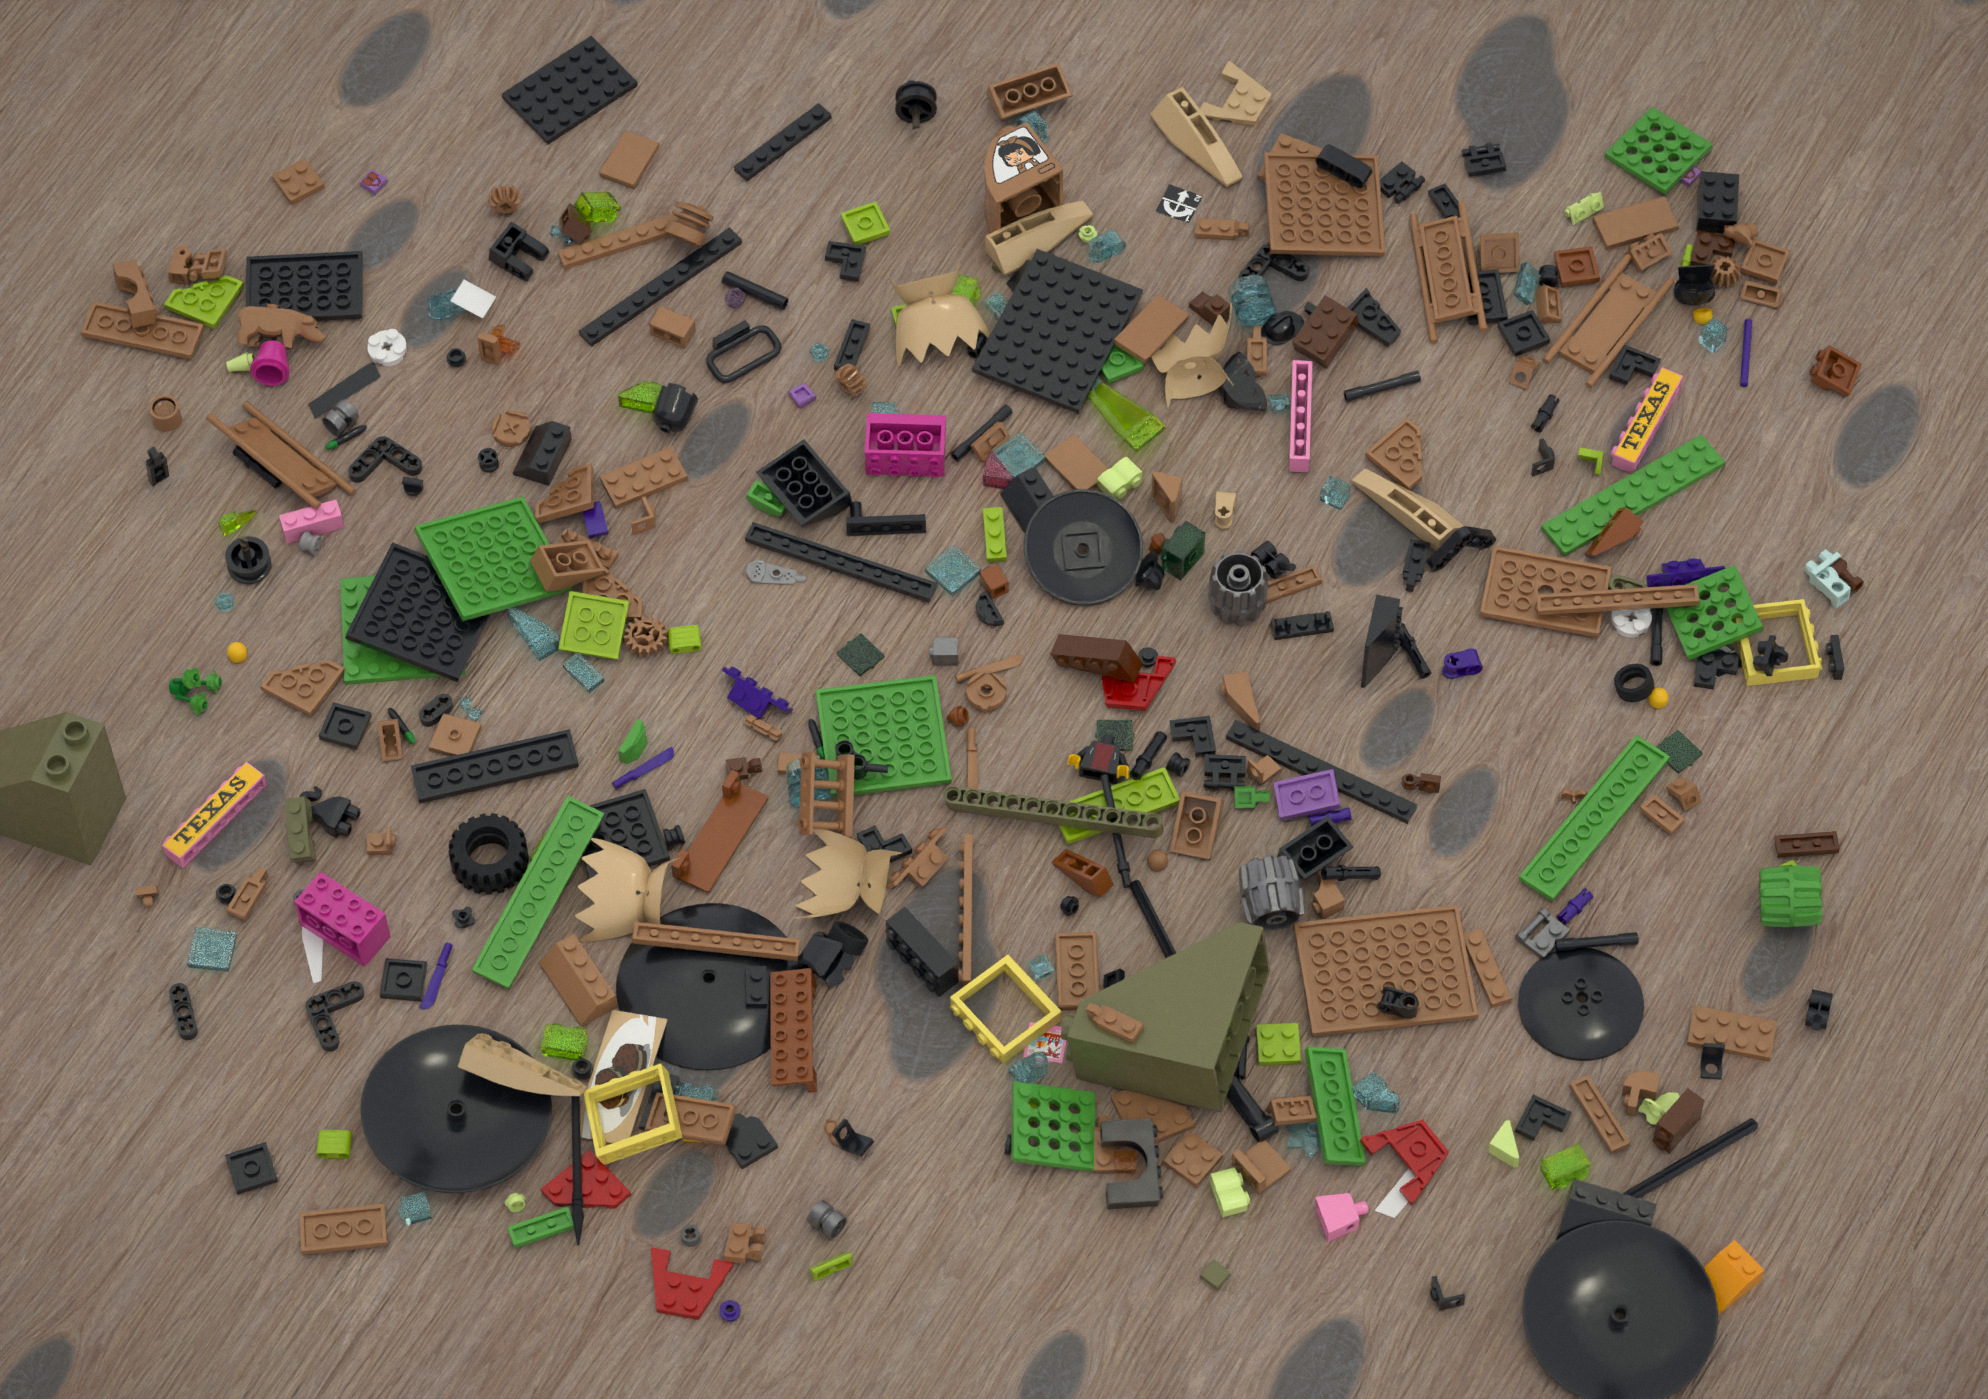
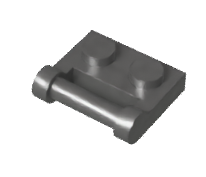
M1541 908L1537 912V916L1523 931H1519L1515 935V939L1541 959L1555 949V939L1566 938L1570 933V929L1551 916L1545 908ZM1543 921L1547 923L1532 941L1528 938Z

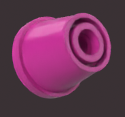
M266 341L261 345L250 367V373L257 382L267 386H275L287 381L290 367L287 363L286 348L282 343Z

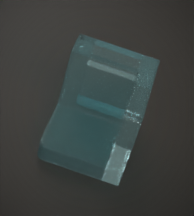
M1329 476L1321 489L1320 501L1341 510L1350 497L1351 485Z

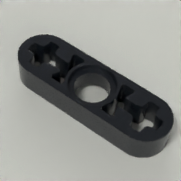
M176 983L171 986L169 995L177 1029L182 1039L192 1040L197 1036L198 1029L190 995L186 985ZM177 991H181L183 1001L179 1002ZM188 1008L189 1012L187 1015L181 1016L178 1014L179 1009ZM184 1022L189 1024L190 1032L188 1033L185 1031Z

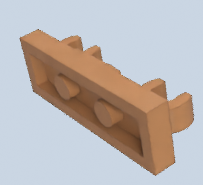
M564 530L557 544L589 540L602 565L608 570L611 568L618 557V552L573 531Z

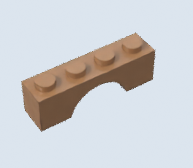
M136 259L114 263V279L118 290L128 291L135 295L127 301L128 317L132 327L155 324V315H158L157 306L152 304V293L147 291L148 283L146 278L143 279L142 267H138Z

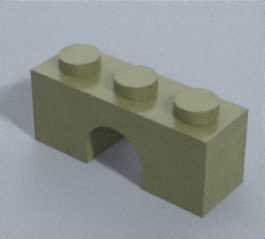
M305 796L284 799L290 860L296 864L316 861L315 841L312 839L309 829V822L313 821L311 801Z

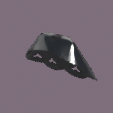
M1241 352L1233 354L1222 368L1232 384L1226 379L1224 384L1218 387L1225 405L1228 408L1266 411V396L1262 387L1255 382L1253 366ZM1238 358H1240V361L1243 362V364L1237 363ZM1246 369H1247V373L1249 374V376H1247L1246 374H1243ZM1254 390H1256V394H1258L1259 397L1253 396Z

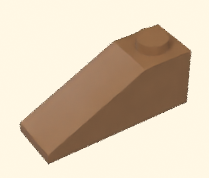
M1247 671L1223 675V682L1220 684L1221 695H1225L1227 703L1248 726L1260 731V719Z

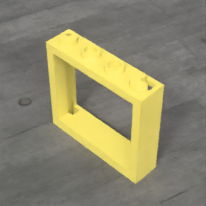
M1804 599L1754 605L1760 620L1797 615L1809 665L1774 669L1772 676H1766L1764 671L1755 670L1749 639L1746 637L1736 641L1746 685L1752 686L1818 678L1819 672L1822 670V659L1818 658L1817 655L1819 651L1817 640L1814 641L1813 638L1814 625L1813 623L1810 624V609L1806 607ZM1737 617L1733 620V623H1740L1743 618Z
M1006 955L950 997V1008L954 1011V1015L959 1016L963 1020L965 1027L969 1031L972 1030L976 1034L978 1041L982 1045H986L990 1049L991 1055L999 1059L1003 1064L1062 1021V1011L1009 955ZM1003 972L1046 1015L1006 1046H1003L963 1003Z
M662 1064L651 1065L641 1071H633L627 1076L611 1079L609 1082L601 1085H594L593 1088L583 1092L596 1157L604 1165L682 1138L669 1072ZM661 1081L669 1124L606 1146L598 1102Z

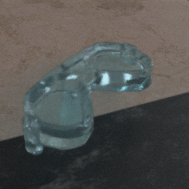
M551 225L550 234L552 237L563 236L564 244L574 241L572 238L561 233L560 227Z
M468 697L460 698V707L470 718L478 720L482 715V710L470 709L471 699Z

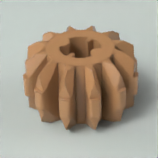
M507 184L503 187L499 185L498 188H493L492 192L489 193L491 210H494L496 214L502 213V215L505 213L511 215L512 211L517 212L518 208L521 207L519 190L515 189L514 186L508 187Z
M1721 255L1718 259L1713 258L1710 265L1715 267L1710 276L1712 283L1718 284L1719 288L1725 285L1727 289L1730 284L1735 285L1738 278H1740V264H1736V259L1730 260L1729 255L1726 258H1723Z
M848 363L840 367L835 373L838 385L851 397L861 394L867 387L864 375L852 364Z

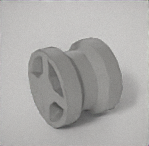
M305 531L300 539L299 549L302 551L308 550L311 554L316 555L321 547L322 537L319 535L313 536L310 532Z

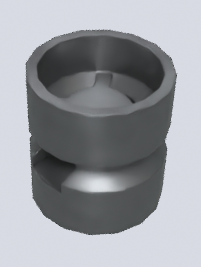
M341 399L333 406V410H329L321 420L332 434L340 436L347 429V425H351L356 421L359 415L349 402Z
M825 1200L819 1201L810 1211L807 1218L808 1223L816 1229L821 1228V1233L831 1240L841 1233L848 1220L840 1211H834V1207Z

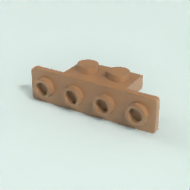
M945 827L932 829L928 833V839L925 843L921 842L914 849L916 853L912 857H907L901 865L903 867L900 871H895L889 877L890 882L886 887L888 889L896 887L906 875L920 888L923 887L948 859L934 844L947 829Z

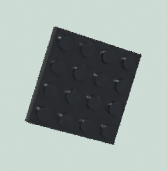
M646 789L589 805L604 813V817L592 838L611 842L640 855L645 859L649 867L670 861ZM591 840L582 857L604 849ZM583 860L589 879L597 875L598 873Z

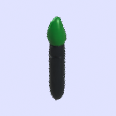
M358 426L331 440L324 447L325 450L335 449L338 445L362 434L367 429V426Z
M388 708V714L391 719H398L400 731L405 739L411 744H415L413 733L409 731L398 713L393 708Z
M811 718L808 721V725L817 748V755L820 756V759L825 760L823 742L817 725Z

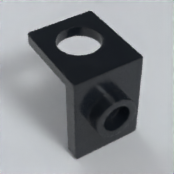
M1544 438L1539 440L1538 451L1544 460L1532 464V477L1554 469L1555 454L1553 449L1548 447ZM1546 464L1542 469L1537 470L1538 467Z
M1703 1044L1700 1078L1722 1079V1058L1725 1044ZM1714 1064L1717 1067V1072L1714 1074L1708 1073L1705 1070L1706 1065Z
M843 1119L832 1132L833 1137L842 1150L861 1157L874 1143L872 1138L855 1133L847 1119ZM844 1127H846L847 1134L843 1139H841L840 1132Z
M1437 1276L1432 1277L1430 1295L1432 1301H1436L1439 1311L1464 1305L1465 1294L1444 1298Z

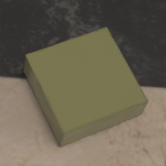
M1213 1260L1201 1273L1200 1278L1218 1290L1229 1278L1231 1272Z

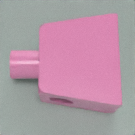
M1349 1193L1318 1196L1315 1199V1208L1328 1242L1359 1227V1216L1368 1213L1366 1202L1362 1201L1354 1204Z

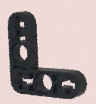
M1265 244L1260 247L1240 272L1238 284L1242 289H1252L1269 267L1280 271L1296 281H1304L1309 276V266L1290 254H1268L1270 252L1269 244ZM1287 260L1289 264L1283 266L1279 264V261ZM1254 264H1260L1263 268L1260 270H1256L1252 266Z
M381 436L375 439L348 469L350 479L355 483L364 481L384 459L410 476H416L421 473L422 462L419 457L390 438ZM395 453H402L403 457L401 459H394L393 455ZM369 456L376 458L371 463L366 462L365 459Z
M1463 526L1456 530L1427 560V564L1432 571L1436 572L1443 569L1465 546L1486 549L1496 542V537L1491 530Z
M356 981L349 982L313 996L306 1001L307 1014L323 1050L332 1052L337 1050L340 1045L337 1031L329 1013L361 1001L364 998V989L361 983ZM355 989L358 994L354 995L351 990ZM344 992H345V994H346V996H347V999H344V995H343ZM332 996H339L341 999L338 1003L334 1004L329 1001ZM323 1000H326V1004H327L326 1007H325V1005H324V1003H323ZM316 1004L319 1009L315 1010L312 1005ZM321 1020L328 1021V1025L325 1028L317 1027V1023ZM329 1033L331 1040H333L332 1044L327 1042L325 1034Z

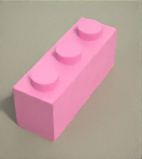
M337 500L321 503L318 509L311 506L279 515L286 544L299 541L305 531L315 536L344 528Z

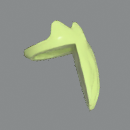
M1669 1092L1663 1094L1656 1101L1646 1098L1638 1108V1111L1646 1114L1647 1121L1650 1124L1656 1125L1680 1097L1679 1093Z

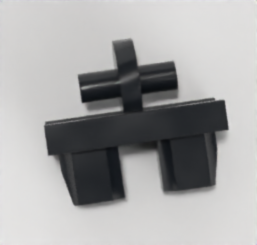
M1769 635L1768 641L1758 642L1757 651L1759 654L1764 655V657L1755 656L1753 660L1755 670H1764L1766 676H1772L1775 665L1779 666L1781 663L1787 662L1789 657L1788 653L1784 651L1785 648L1779 647L1776 644L1775 635Z

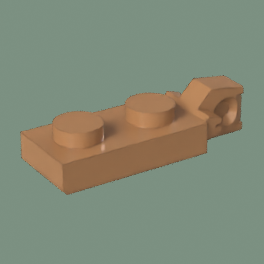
M1196 218V238L1233 240L1238 238V236L1248 237V223H1241L1235 220Z
M1253 326V337L1247 338V360L1253 366L1255 376H1267L1266 337H1261V326Z
M259 866L254 876L250 875L244 879L227 907V914L246 921L267 885L265 881L268 876L266 869Z
M1089 1003L1086 1008L1087 1016L1093 1018L1092 1020L1097 1024V1027L1130 1043L1135 1042L1144 1028V1023L1108 1006L1102 1005L1100 1008L1098 1005Z
M1107 1115L1099 1116V1127H1094L1093 1173H1114V1147L1102 1148L1100 1125L1101 1121H1108Z

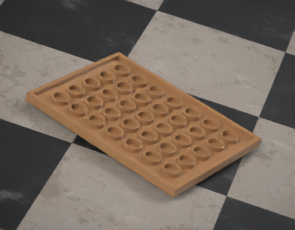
M1458 905L1294 923L1312 1037L1478 1019L1477 1004ZM1389 986L1415 994L1418 998L1417 1015L1412 1019H1405L1379 1011L1376 1006L1381 1001L1383 987ZM1407 1004L1405 1007H1412V1005Z

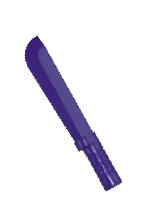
M673 747L666 749L636 769L613 781V787L618 789L630 780H636L645 773L668 762L674 755Z
M446 942L420 1009L430 1008L435 1002L445 969L448 965L446 962L453 947L451 943Z

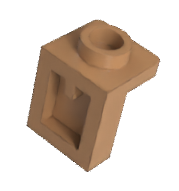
M386 827V833H367L368 855L392 854V846H396V834H392L391 827Z

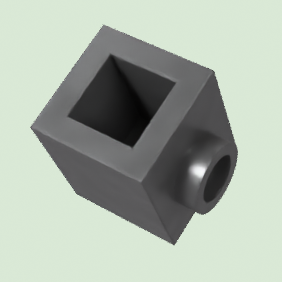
M945 636L934 638V645L930 646L929 655L930 658H933L934 665H958V638H948Z

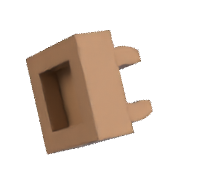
M157 885L136 887V896L138 899L143 898L144 906H154L153 896H159Z

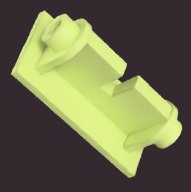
M1601 192L1590 193L1589 196L1580 200L1579 204L1575 203L1566 207L1564 214L1566 217H1571L1572 225L1604 208Z

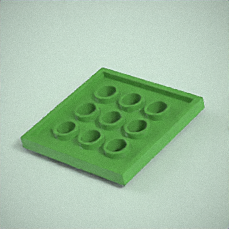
M1651 107L1605 152V158L1666 195L1712 149V143ZM1652 128H1658L1659 131H1654V132H1653V131H1651L1650 129H1652ZM1672 137L1675 140L1667 141L1666 138ZM1644 139V140H1647L1648 142H1647V143H1640L1639 140ZM1686 146V147H1689L1690 149H1689V150H1682L1681 147ZM1655 149H1662L1663 152H1658V153H1657V152H1655L1654 150H1655ZM1634 151L1636 154L1629 155L1627 152ZM1676 158L1678 161L1671 162L1669 159ZM1645 160H1648V161H1650L1651 163H1650V164H1643L1642 162L1645 161ZM1658 170H1665L1666 173H1661V174H1660V173H1658L1657 171H1658Z
M1736 565L1686 584L1698 585L1699 605L1686 608L1682 606L1666 607L1688 660L1764 630ZM1729 587L1728 591L1719 592L1720 588ZM1704 594L1710 595L1707 600L1700 599ZM1729 602L1736 603L1732 608L1726 607ZM1712 609L1717 610L1716 614L1707 615L1708 611ZM1692 617L1698 618V620L1694 623L1688 622V620ZM1735 618H1743L1740 623H1733ZM1717 625L1724 626L1720 631L1714 630ZM1697 633H1705L1702 638H1695Z
M1014 1081L1012 1084L1011 1161L1093 1172L1095 1092ZM1028 1101L1036 1102L1038 1108H1031L1028 1104ZM1049 1104H1055L1058 1107V1111H1052L1049 1108ZM1069 1107L1077 1108L1078 1114L1071 1113ZM1028 1120H1034L1038 1127H1031ZM1049 1123H1055L1058 1126V1130H1052L1049 1127ZM1069 1126L1077 1127L1078 1133H1072ZM1028 1140H1035L1038 1144V1147H1032L1028 1143ZM1048 1142L1056 1143L1058 1149H1051ZM1069 1145H1075L1078 1148V1152H1072L1069 1149Z

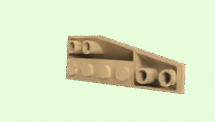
M1181 87L1167 94L1151 112L1150 117L1169 142L1226 187L1242 180L1243 176L1224 143L1186 90Z
M1084 201L1068 203L1037 212L986 235L985 250L1004 276H1007L1017 271L1027 260H1031L1037 249L1048 253L1093 216V213Z
M1367 469L1361 471L1351 481L1424 542H1429L1430 547L1435 551L1456 530L1463 527L1460 522L1438 504Z
M483 1033L477 1034L465 1044L458 1064L459 1068L495 1083L533 1093L580 1096L587 1088L580 1081L571 1079L521 1051L512 1048L509 1043L495 1041L491 1036Z

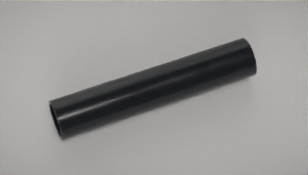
M726 271L722 277L723 284L778 309L784 310L788 304L789 299L729 271Z

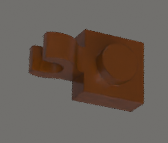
M746 757L726 760L727 775L734 770L739 773L740 780L749 779L748 773L762 772L760 758L751 759L749 762H747Z

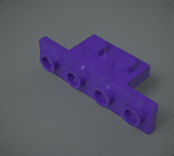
M1696 558L1680 562L1669 561L1662 564L1663 573L1647 575L1646 584L1647 587L1686 585L1726 568L1725 566L1705 568L1702 560Z
M733 666L731 668L723 667V672L737 680L727 698L755 717L762 719L771 703L785 712L791 713L793 711L788 706V701L781 697L775 698L772 696L773 692L766 687L761 689L757 686V681L748 676L744 678L740 675L742 672Z

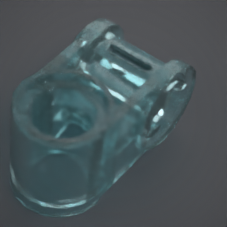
M1030 110L1016 118L1018 126L1027 122L1043 144L1048 141V124L1039 116L1036 110Z
M1108 230L1104 234L1090 240L1089 247L1091 250L1089 251V258L1093 262H1102L1113 255L1121 253L1125 249L1126 243L1116 230Z
M450 289L429 297L427 303L430 318L441 320L442 318L462 313L465 310L450 301L453 297L452 295L458 289Z
M1034 1052L1028 1057L1013 1063L1007 1069V1072L1017 1082L1032 1083L1048 1073V1058L1042 1052ZM1036 1063H1043L1040 1067L1034 1066Z

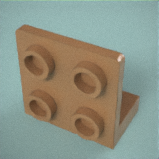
M1266 1140L1257 1143L1244 1154L1240 1149L1232 1153L1231 1165L1241 1173L1242 1177L1258 1194L1262 1193L1291 1170V1167Z

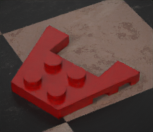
M1157 656L1154 673L1139 672L1135 683L1102 676L1106 707L1146 711L1176 664L1175 657Z
M1423 1119L1398 1126L1389 1131L1384 1130L1372 1136L1367 1135L1360 1139L1361 1144L1371 1156L1389 1144L1413 1173L1415 1178L1399 1189L1410 1205L1416 1201L1449 1153Z
M651 1247L657 1312L699 1320L718 1288L724 1283L725 1277L733 1269V1262L714 1259L709 1279L667 1271L671 1255L670 1250Z

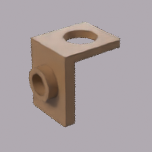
M1528 356L1520 357L1515 362L1509 383L1527 389L1532 373L1539 367L1540 362ZM1517 372L1525 373L1526 380L1524 382L1516 380Z
M646 496L642 497V505L647 517L631 522L633 535L656 527V512L653 505L649 506ZM646 523L645 526L637 528L639 524Z
M1268 755L1256 764L1251 759L1248 760L1247 773L1260 786L1281 771V767Z

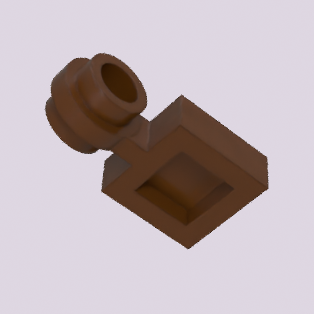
M1421 773V776L1417 777L1413 774H1406L1401 779V785L1406 790H1413L1416 786H1419V790L1426 793H1439L1441 776Z

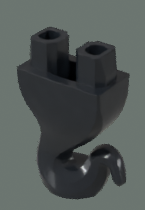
M314 786V791H304L299 797L305 796L311 802H314L322 797V791L319 787ZM332 797L311 806L313 821L319 822L328 834L336 838L338 835L348 837L352 831V824L347 823V819L357 821L361 814L360 808L352 805L351 800L344 797Z

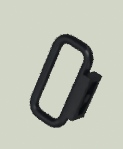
M744 320L713 338L712 347L714 350L708 354L706 365L718 381L730 383L779 355L781 342L771 328L765 325H758L750 329V325ZM759 333L766 334L773 343L774 348L772 351L729 375L721 374L714 364L716 357Z

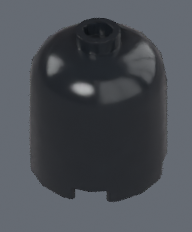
M668 383L667 387L662 385L652 412L653 421L662 432H680L685 429L698 403V397L695 393L691 396L685 392V387L678 384Z

